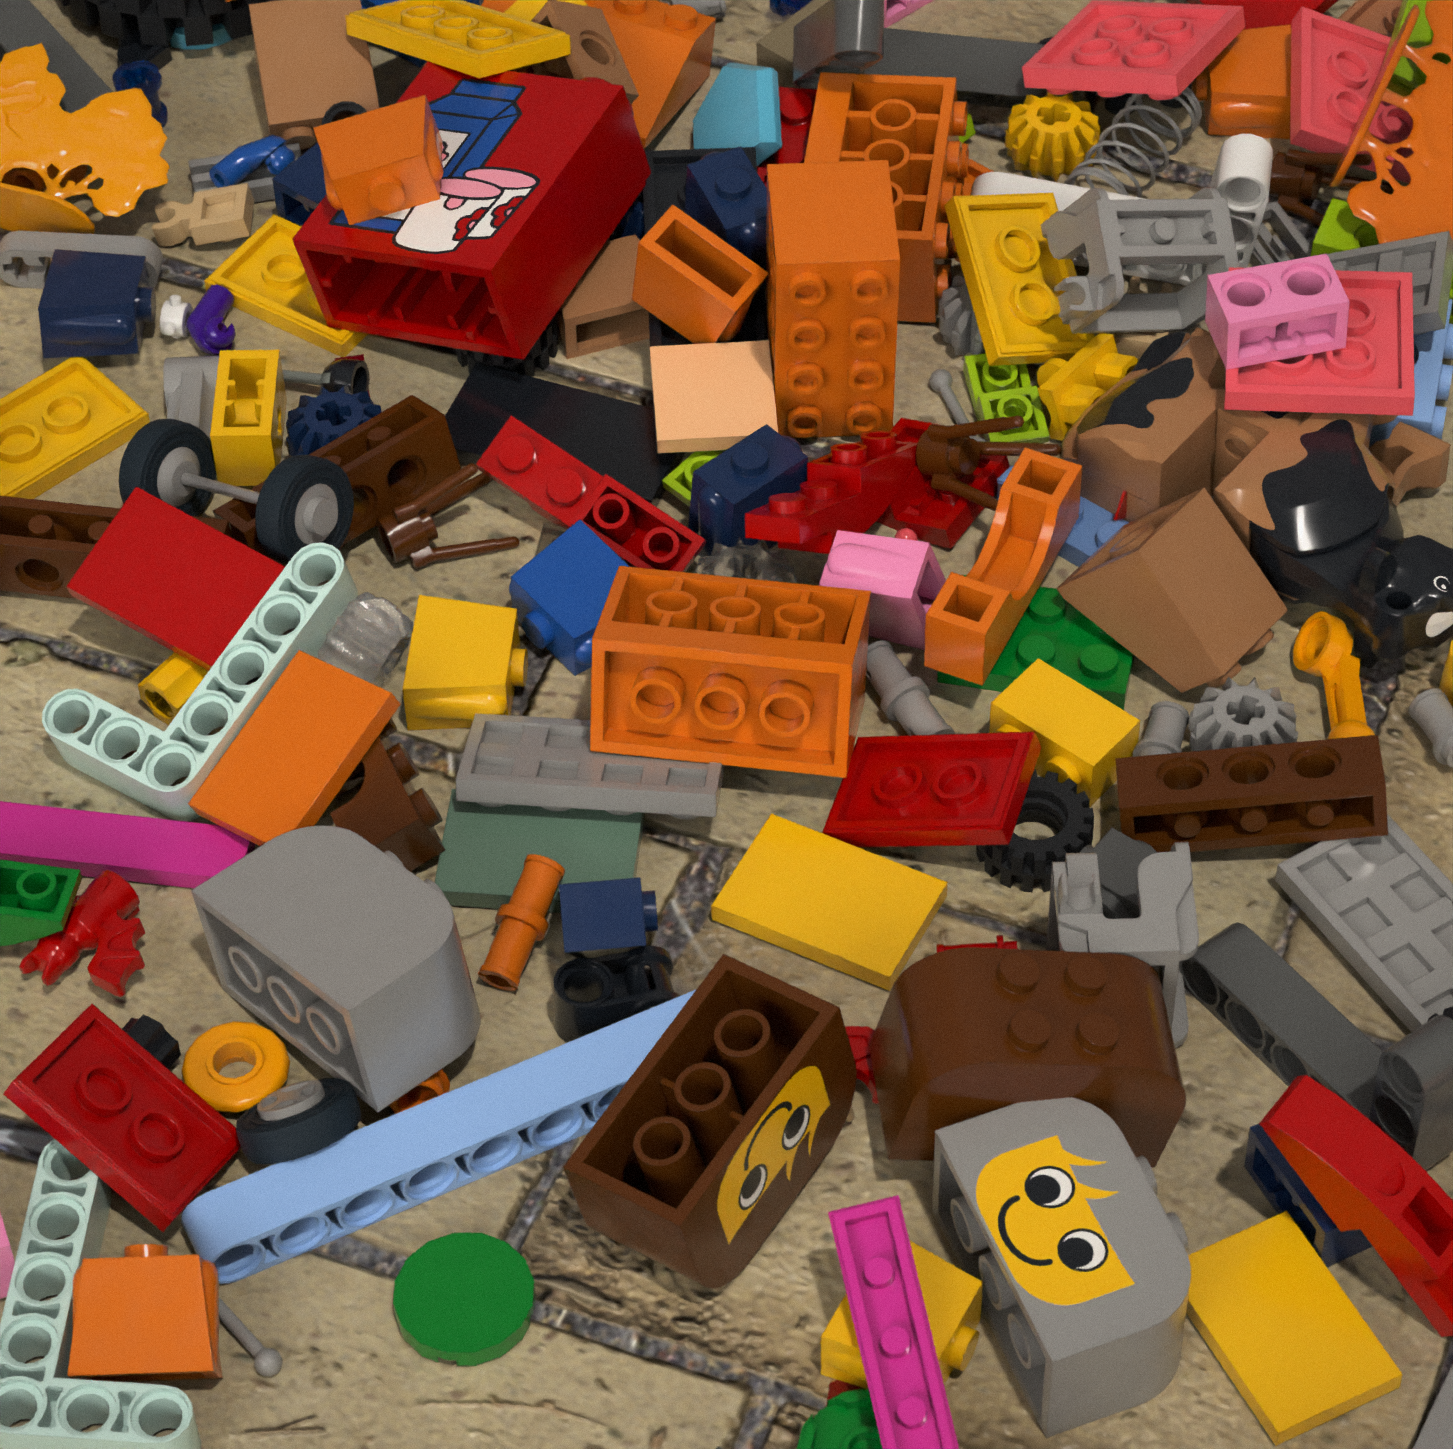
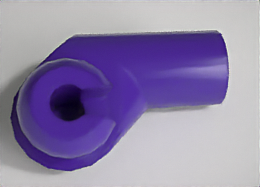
M212 285L208 288L186 322V328L200 350L211 355H219L220 350H230L236 336L233 323L228 328L223 323L225 315L234 303V297L227 288L221 285Z

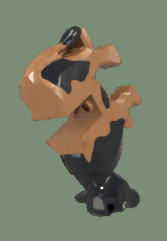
M1197 327L1191 335L1188 332L1180 331L1154 340L1143 353L1133 370L1092 403L1065 434L1061 444V459L1083 466L1080 496L1115 515L1122 493L1127 491L1126 518H1123V520L1129 523L1205 487L1211 497L1213 495L1214 502L1283 602L1291 604L1312 603L1337 609L1350 617L1355 625V657L1360 658L1361 665L1372 668L1380 657L1396 660L1403 657L1410 650L1437 648L1453 636V549L1422 535L1404 538V531L1397 510L1400 500L1407 491L1413 489H1435L1446 482L1451 444L1400 421L1393 428L1389 439L1376 441L1369 448L1373 425L1392 422L1398 415L1224 410L1225 366L1210 332Z

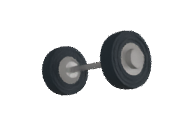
M158 419L149 422L138 430L127 445L121 460L119 490L123 504L136 486L188 515L196 517L207 505L212 492L256 504L255 524L259 542L269 556L283 564H288L301 548L312 543L323 542L333 545L339 550L351 526L354 498L350 480L340 466L328 459L313 455L291 456L280 462L271 471L259 493L215 481L216 468L211 441L201 429L176 419Z

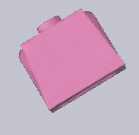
M837 530L819 586L871 591L868 636L925 650L926 613L946 579L930 542Z

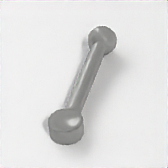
M937 369L930 376L931 387L935 391L941 392L957 424L969 423L951 388L953 382L951 374L945 369ZM976 435L969 436L970 438H973L976 441L987 442L985 439L979 438Z
M219 1297V1319L254 1356V1366L258 1373L263 1376L277 1374L283 1364L280 1353L273 1348H265Z

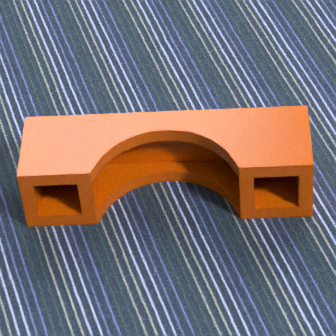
M1024 448L1000 489L997 508L989 534L974 566L966 576L951 572L926 613L924 666L983 686L1079 518L1082 465Z

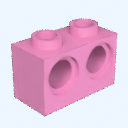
M1321 254L1207 275L1205 322L1227 370L1346 348L1350 301L1328 255Z

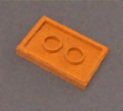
M298 650L188 805L199 816L259 846L286 832L315 826L401 704L391 692Z

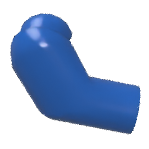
M270 135L239 146L213 166L209 174L217 188L237 185L264 163L272 174L278 175L295 161L296 156L285 145L287 140L279 136Z

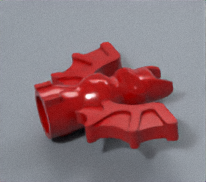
M103 870L81 895H76L63 931L40 938L37 946L22 959L19 965L23 974H30L36 970L43 972L41 977L43 983L49 986L54 984L79 959L83 951L97 948L94 957L87 967L94 985L115 996L123 997L126 992L125 986L130 976L136 970H141L145 967L140 951L136 950L137 941L145 934V930L141 920L133 918L140 911L138 907L140 901L135 890L117 873Z

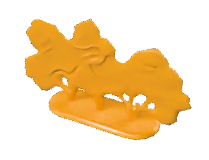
M43 44L25 46L4 54L0 62V229L9 231L96 234L94 224L89 217L75 205L64 199L87 193L92 198L93 206L106 216L119 217L134 209L138 198L144 190L167 184V172L170 166L160 156L167 136L163 132L161 123L152 117V106L142 89L132 88L104 93L90 101L87 106L69 113L64 111L59 105L66 89L57 74L48 72L49 57ZM51 164L59 169L54 179H50L47 168ZM81 164L92 167V172L77 185H75L74 181L69 180L65 187L62 188L59 185L66 173ZM23 167L38 172L44 180L46 190L41 192L1 183L8 171L13 168ZM99 177L104 179L103 186L98 190L88 189L90 182Z

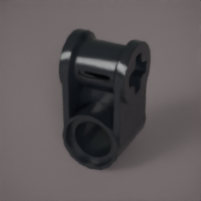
M641 946L628 952L593 958H577L563 964L554 976V1029L558 1036L568 1043L679 997L680 995L674 992L670 980L674 968L670 953L664 948L657 946ZM645 966H649V967H650V970L648 971V975H646V973H645V970H644V967H645Z

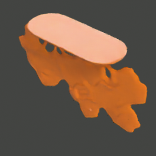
M1431 0L1426 2L1425 15L1433 31L1432 44L1420 48L1407 45L1420 13L1416 4L1413 5L1385 59L1329 187H1336L1342 182L1357 152L1368 151L1375 163L1377 178L1372 181H1362L1350 189L1347 203L1354 216L1365 220L1375 228L1379 244L1449 231L1453 240V0ZM1437 52L1444 53L1452 61L1445 64L1432 59V57ZM1401 56L1411 59L1427 75L1425 83L1413 89L1412 93L1407 96L1399 95L1387 89ZM1381 100L1409 113L1413 119V128L1407 139L1399 143L1385 144L1370 133L1369 127ZM1402 147L1411 148L1414 153L1405 158L1396 151ZM1391 156L1404 165L1411 177L1410 184L1401 186L1387 170H1391L1394 163L1387 161L1386 157ZM1382 179L1390 183L1394 190L1392 194L1382 191L1380 188Z

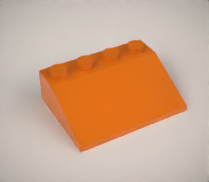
M484 0L481 6L503 13L517 0ZM583 0L589 7L602 9L639 94L631 106L643 148H646L710 76L716 18L698 13L696 9L688 5H670L657 0ZM532 65L523 72L535 74Z

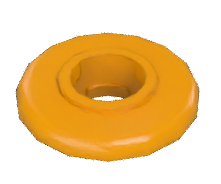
M232 1021L214 1026L195 1039L185 1053L181 1073L184 1083L216 1111L241 1112L250 1109L269 1094L281 1089L288 1077L290 1059L285 1044L272 1030L254 1022ZM247 1062L254 1065L252 1070L244 1076L229 1078L218 1074L222 1068L230 1063Z

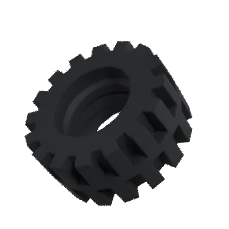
M1035 769L1016 825L1024 822H1039L1051 826L1059 833L1047 839L1031 840L1020 837L1013 832L1009 845H976V854L979 862L985 861V871L991 877L1000 873V884L1011 888L1014 882L1021 883V891L1033 893L1034 885H1041L1044 892L1050 891L1052 862H1065L1066 853H1080L1085 846H1092L1094 813L1093 808H1089L1090 799L1084 791L1077 794V784L1069 778L1060 783L1058 782V773L1047 771L1045 778L1037 777Z

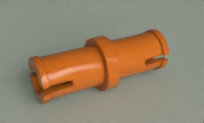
M527 855L524 861V868L509 903L502 904L495 916V922L499 927L485 962L478 972V976L487 984L501 990H517L520 983L519 979L535 942L543 940L549 928L545 917L558 884L565 874V869L556 861L542 855Z

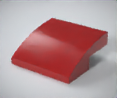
M900 418L889 432L897 434V441L918 443L921 435L928 429L929 425L934 423ZM980 455L976 470L972 474H966L958 480L993 497L997 493V479L1010 467L1008 457L1005 455ZM916 462L896 498L876 522L896 531L909 528L916 533L918 540L951 549L984 507L952 492L933 490L931 487L932 477L923 475L918 469Z

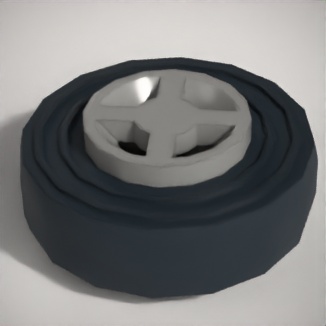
M324 1078L294 1083L269 1094L259 1103L245 1111L236 1123L237 1138L247 1159L255 1164H275L294 1160L314 1153L351 1132L361 1121L360 1104L349 1081L338 1078Z

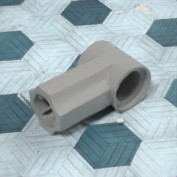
M219 356L166 357L164 360L163 379L165 403L168 409L167 419H176L190 423L201 429L210 439Z

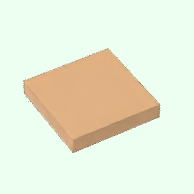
M769 340L650 346L657 454L727 450L766 424L778 432Z

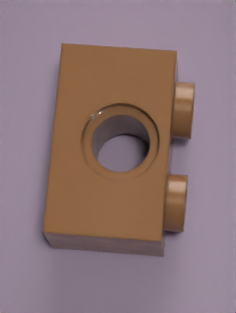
M548 0L531 22L569 34L571 55L533 64L534 73L577 80L585 77H596L606 80L611 84L623 85L627 98L632 104L639 94L602 9L558 0Z

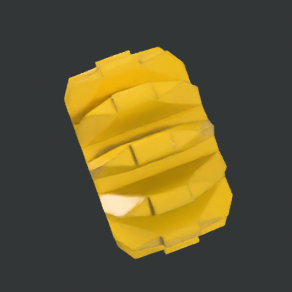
M1047 92L1045 97L1042 98L1027 94L1024 104L1012 106L1011 114L1008 117V129L1005 130V147H1007V155L1014 160L1015 170H1030L1033 178L1048 175L1055 182L1058 181L1062 174L1070 175L1079 163L1084 162L1085 155L1090 148L1098 143L1100 136L1098 116L1091 112L1090 102H1074L1072 93L1059 97ZM1097 150L1093 153L1090 159L1095 158V156L1097 155Z

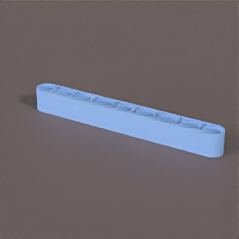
M696 990L348 1133L338 1141L314 1153L294 1160L276 1163L204 1193L187 1205L181 1216V1223L196 1254H199L204 1260H209L215 1264L218 1269L219 1284L236 1282L588 1134Z

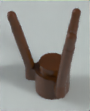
M1288 149L1287 153L1278 152L1272 161L1269 196L1279 198L1278 203L1285 212L1296 214L1320 227L1324 215L1306 206L1303 202L1305 199L1315 200L1321 184L1330 185L1334 173L1323 172L1322 167L1319 166H1338L1343 153H1307L1294 149ZM1356 154L1351 165L1366 166L1371 163L1372 158L1368 154ZM1345 175L1342 182L1336 187L1352 189L1362 181L1372 180ZM1381 183L1380 188L1383 192L1388 194L1394 192L1389 183Z
M1021 416L1000 417L950 426L931 424L918 441L916 462L918 469L923 475L932 477L931 487L933 490L952 492L995 512L998 499L958 480L966 474H972L976 470L980 455L1020 456L1024 448H1029L1047 455L1057 456L1061 453V447L1058 444L1029 442L976 441L969 437L1020 428L1024 424V419Z
M474 463L468 464L413 500L393 508V512L377 518V530L391 560L394 563H398L410 558L413 567L418 569L434 561L517 548L520 541L514 536L430 548L429 542L438 539V533L431 515L477 491V489L490 483L493 479L484 473L469 479L477 473L478 467Z

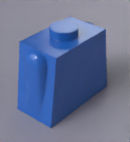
M578 520L513 574L509 584L512 608L517 609L518 621L522 624L529 640L540 649L546 647L574 676L592 667V637L618 567H630L581 520Z

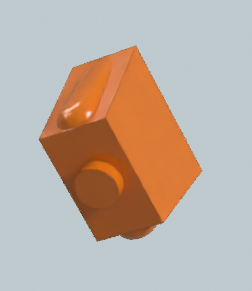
M1291 25L1242 30L1204 71L1193 80V93L1198 101H1203L1208 135L1234 136L1238 134H1254L1262 138L1290 139Z
M426 95L313 128L321 149L328 200L333 208L344 211L349 226L440 199L441 178L444 174L442 138Z
M672 204L638 242L632 300L693 344L718 343L719 341L729 342L739 333L752 299L769 272Z
M160 1244L125 1246L124 1257L83 1259L82 1266L77 1268L73 1276L72 1343L67 1376L71 1379L113 1382L223 1379L219 1353V1275L215 1264L209 1260H204L199 1254L168 1256V1246Z

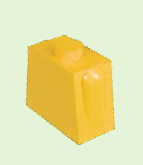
M419 595L402 689L407 730L471 728L475 713L511 715L515 686H526L528 673L527 649L520 648L517 609Z
M910 1241L945 1385L952 1370L955 1368L964 1371L975 1352L979 1339V1331L975 1329L981 1320L983 1282ZM846 1293L821 1335V1375L862 1388H868Z

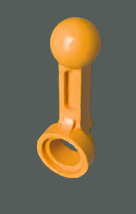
M1320 611L1309 617L1301 627L1294 643L1293 661L1299 670L1315 677L1323 678L1331 727L1327 739L1375 735L1374 731L1367 725L1359 676L1360 658L1351 655L1353 647L1352 632L1347 629L1342 619Z

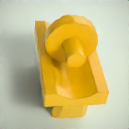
M1098 333L1068 361L1061 358H1051L1039 367L1037 372L1039 388L1037 389L1041 403L1047 406L1051 416V424L1048 429L1050 439L1063 441L1065 434L1081 414L1106 391L1129 374L1137 364L1138 360L1135 356L1118 354L1114 335Z

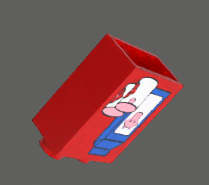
M428 61L396 103L423 95L427 97L442 138L444 174L441 178L440 199L349 226L344 211L333 208L326 194L293 237L292 241L328 327L524 360L646 185L647 178L651 174L634 120L633 108L627 98L623 85L611 84L606 80L596 77H585L577 80L510 70L477 78Z

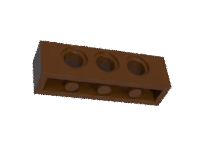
M410 395L309 454L328 459L340 466L348 476L352 486L354 498L353 517L348 534L339 551L349 541L369 529L377 527V518L393 512V508L413 500L461 469L445 415L414 395ZM265 481L249 490L260 493ZM234 498L213 510L215 519L229 521L233 539L283 566L287 565L273 559L262 548L256 532V504Z
M0 496V591L77 599L70 594L66 586L121 508ZM192 516L232 538L228 520Z
M1378 735L1115 758L1121 832L1133 840H1140L1149 844L1157 853L1170 852L1174 842H1188L1190 852L1388 835L1386 783Z

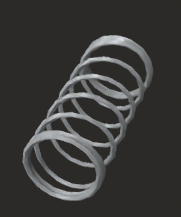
M1187 87L1182 93L1188 98L1193 110L1179 96L1175 97L1187 109L1191 118L1190 127L1182 130L1162 111L1143 105L1142 94H1132L1127 100L1125 108L1121 109L1113 118L1112 125L1107 127L1099 136L1098 144L1090 148L1085 155L1084 162L1077 165L1064 184L1074 185L1076 177L1085 175V179L1092 189L1095 187L1089 175L1108 182L1116 189L1118 194L1129 196L1126 191L1127 189L1137 191L1136 197L1142 198V191L1149 190L1155 184L1156 173L1163 172L1168 166L1169 156L1176 154L1182 148L1183 138L1189 137L1200 124L1202 116L1201 107L1192 90ZM1137 110L1143 121L1154 131L1168 137L1178 138L1177 145L1172 150L1167 151L1165 144L1156 134L1145 127L1130 123L1129 112ZM1146 110L1157 113L1168 120L1174 129H1169L1157 123L1149 116ZM1124 115L1126 123H1118L1120 118ZM1128 128L1132 137L1141 147L1153 154L1164 156L1163 164L1159 168L1154 169L1144 153L1132 145L1117 141L1116 129ZM1133 128L1144 131L1159 143L1163 152L1154 150L1144 144L1137 137ZM1111 132L1112 141H1104ZM1114 145L1118 154L1128 165L1140 172L1150 173V181L1145 186L1140 187L1139 182L1130 171L1118 163L1103 159L1102 147ZM1119 146L1128 148L1141 156L1149 169L1142 168L1131 162L1123 154ZM1097 150L1099 159H1090ZM1093 163H1101L1104 171L1098 168L1088 167V165ZM1106 164L1114 166L1127 174L1134 182L1135 187L1118 180L1109 171Z

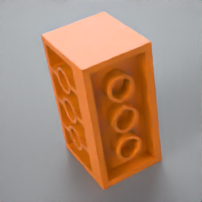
M820 72L804 163L888 160L900 253L898 321L936 323L939 299L942 298L943 290L949 289L952 279L951 265L945 264V258H955L957 251L944 205L953 196H963V183H957V177L967 178L969 165V144L959 141V136L966 135L967 102L957 101V80L954 77Z
M888 160L767 164L766 271L769 274L766 277V313L778 433L781 436H790L792 438L860 436L862 433L870 431H890L893 428L900 253Z
M619 566L592 637L590 751L699 763L716 762L728 766L846 778L865 702L871 591Z

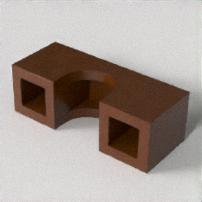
M391 718L334 799L352 788L362 785L359 792L350 801L332 811L330 815L336 827L355 832L382 852L391 851L401 860L407 870L412 871L445 851L434 828L435 825L443 820L427 792L423 788L415 790L411 780L420 774L403 745L399 742L393 746L389 735L396 732L397 728Z

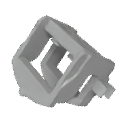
M1214 187L1202 188L1189 199L1109 200L1108 194L1104 189L1092 188L1065 210L1057 211L1041 224L1042 236L1047 238L1050 252L1054 258L1058 260L1074 259L1085 250L1087 252L1088 275L1067 277L1054 287L1055 291H1065L1058 297L1060 306L1059 317L1062 318L1063 324H1070L1071 333L1190 330L1205 319L1207 275L1227 272L1229 267L1240 268L1227 199L1221 198L1220 192ZM1121 265H1207L1204 274L1177 293L1124 294V278Z
M1174 842L1170 852L1151 854L1139 864L1136 882L1140 915L1138 918H1106L1102 907L1103 900L1097 853H1066L1065 862H1052L1046 950L1123 954L1138 958L1149 964L1160 978L1175 1048L1179 1047L1186 1041L1189 1028L1183 975L1180 973L1179 962L1194 956L1199 944L1189 843Z

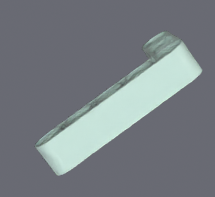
M323 542L312 543L301 548L291 558L165 731L87 691L76 688L66 689L55 694L46 703L42 711V723L63 759L70 766L171 819L192 821L201 817L188 803L298 650L319 659L353 612L358 602V590L340 551L330 544ZM330 580L328 583L324 585L317 586L321 582ZM295 628L292 632L286 635H281L285 631ZM260 677L256 682L245 685L249 680ZM85 725L81 730L72 733L76 728ZM218 727H224L219 732L213 735H208L212 730ZM131 751H136L132 756L126 759H121L127 753ZM187 777L182 783L171 786L177 779Z
M55 1139L51 1140L44 1147L39 1158L0 1323V1449H201V1440L192 1403L188 1396L180 1389L160 1384L71 1379L67 1376L72 1343L73 1276L77 1268L82 1266L83 1259L99 1258L112 1200V1190L109 1185ZM70 1235L64 1239L55 1240L61 1236ZM57 1295L50 1300L40 1301L47 1296ZM45 1356L43 1359L37 1362L25 1363L27 1360L32 1359L34 1357ZM31 1419L20 1427H9L12 1423L19 1420ZM103 1424L94 1431L81 1432L89 1425ZM163 1429H176L173 1433L166 1436H153L156 1432Z

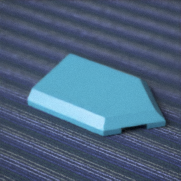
M731 62L723 66L693 119V149L755 147L757 166L782 148L778 72L771 67Z

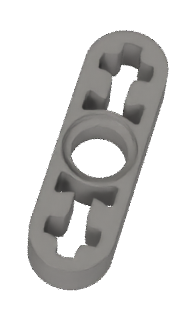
M12 231L7 233L0 242V278L6 283L20 288H44L50 268L49 261L53 257L55 249L146 256L148 287L156 286L163 263V254L160 248L152 241L139 236Z

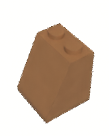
M277 0L249 4L254 54L269 136L282 137L287 140L286 144L299 143L300 150H303L318 142L313 128L322 125L325 112L332 105L341 101H352L361 105L367 112L379 109L368 41L347 35L345 15L362 10L360 0ZM342 115L335 121L351 117L352 115Z
M1205 487L1122 526L1056 588L1063 599L1181 693L1204 683H1207L1209 687L1217 688L1225 684L1228 677L1232 679L1242 669L1238 660L1242 656L1250 655L1266 645L1274 637L1270 628L1288 611Z

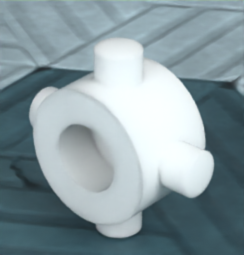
M171 295L169 297L170 300H166L162 306L160 331L163 335H169L173 338H186L189 335L186 322L193 311L192 305L181 302L180 295Z

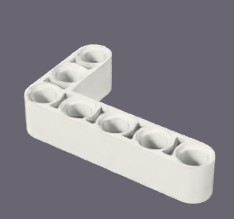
M1254 134L1234 135L1223 143L1209 186L1216 188L1220 192L1222 199H1227L1240 268L1248 267L1269 200L1273 149L1264 138ZM988 172L975 179L972 184L971 195L1053 193L1058 211H1063L1090 190V188L1004 172ZM1107 192L1109 200L1144 199ZM1086 250L1078 257L1072 259L1074 265L1089 268ZM1206 264L1121 265L1122 273L1125 275L1185 286L1204 274L1207 269Z

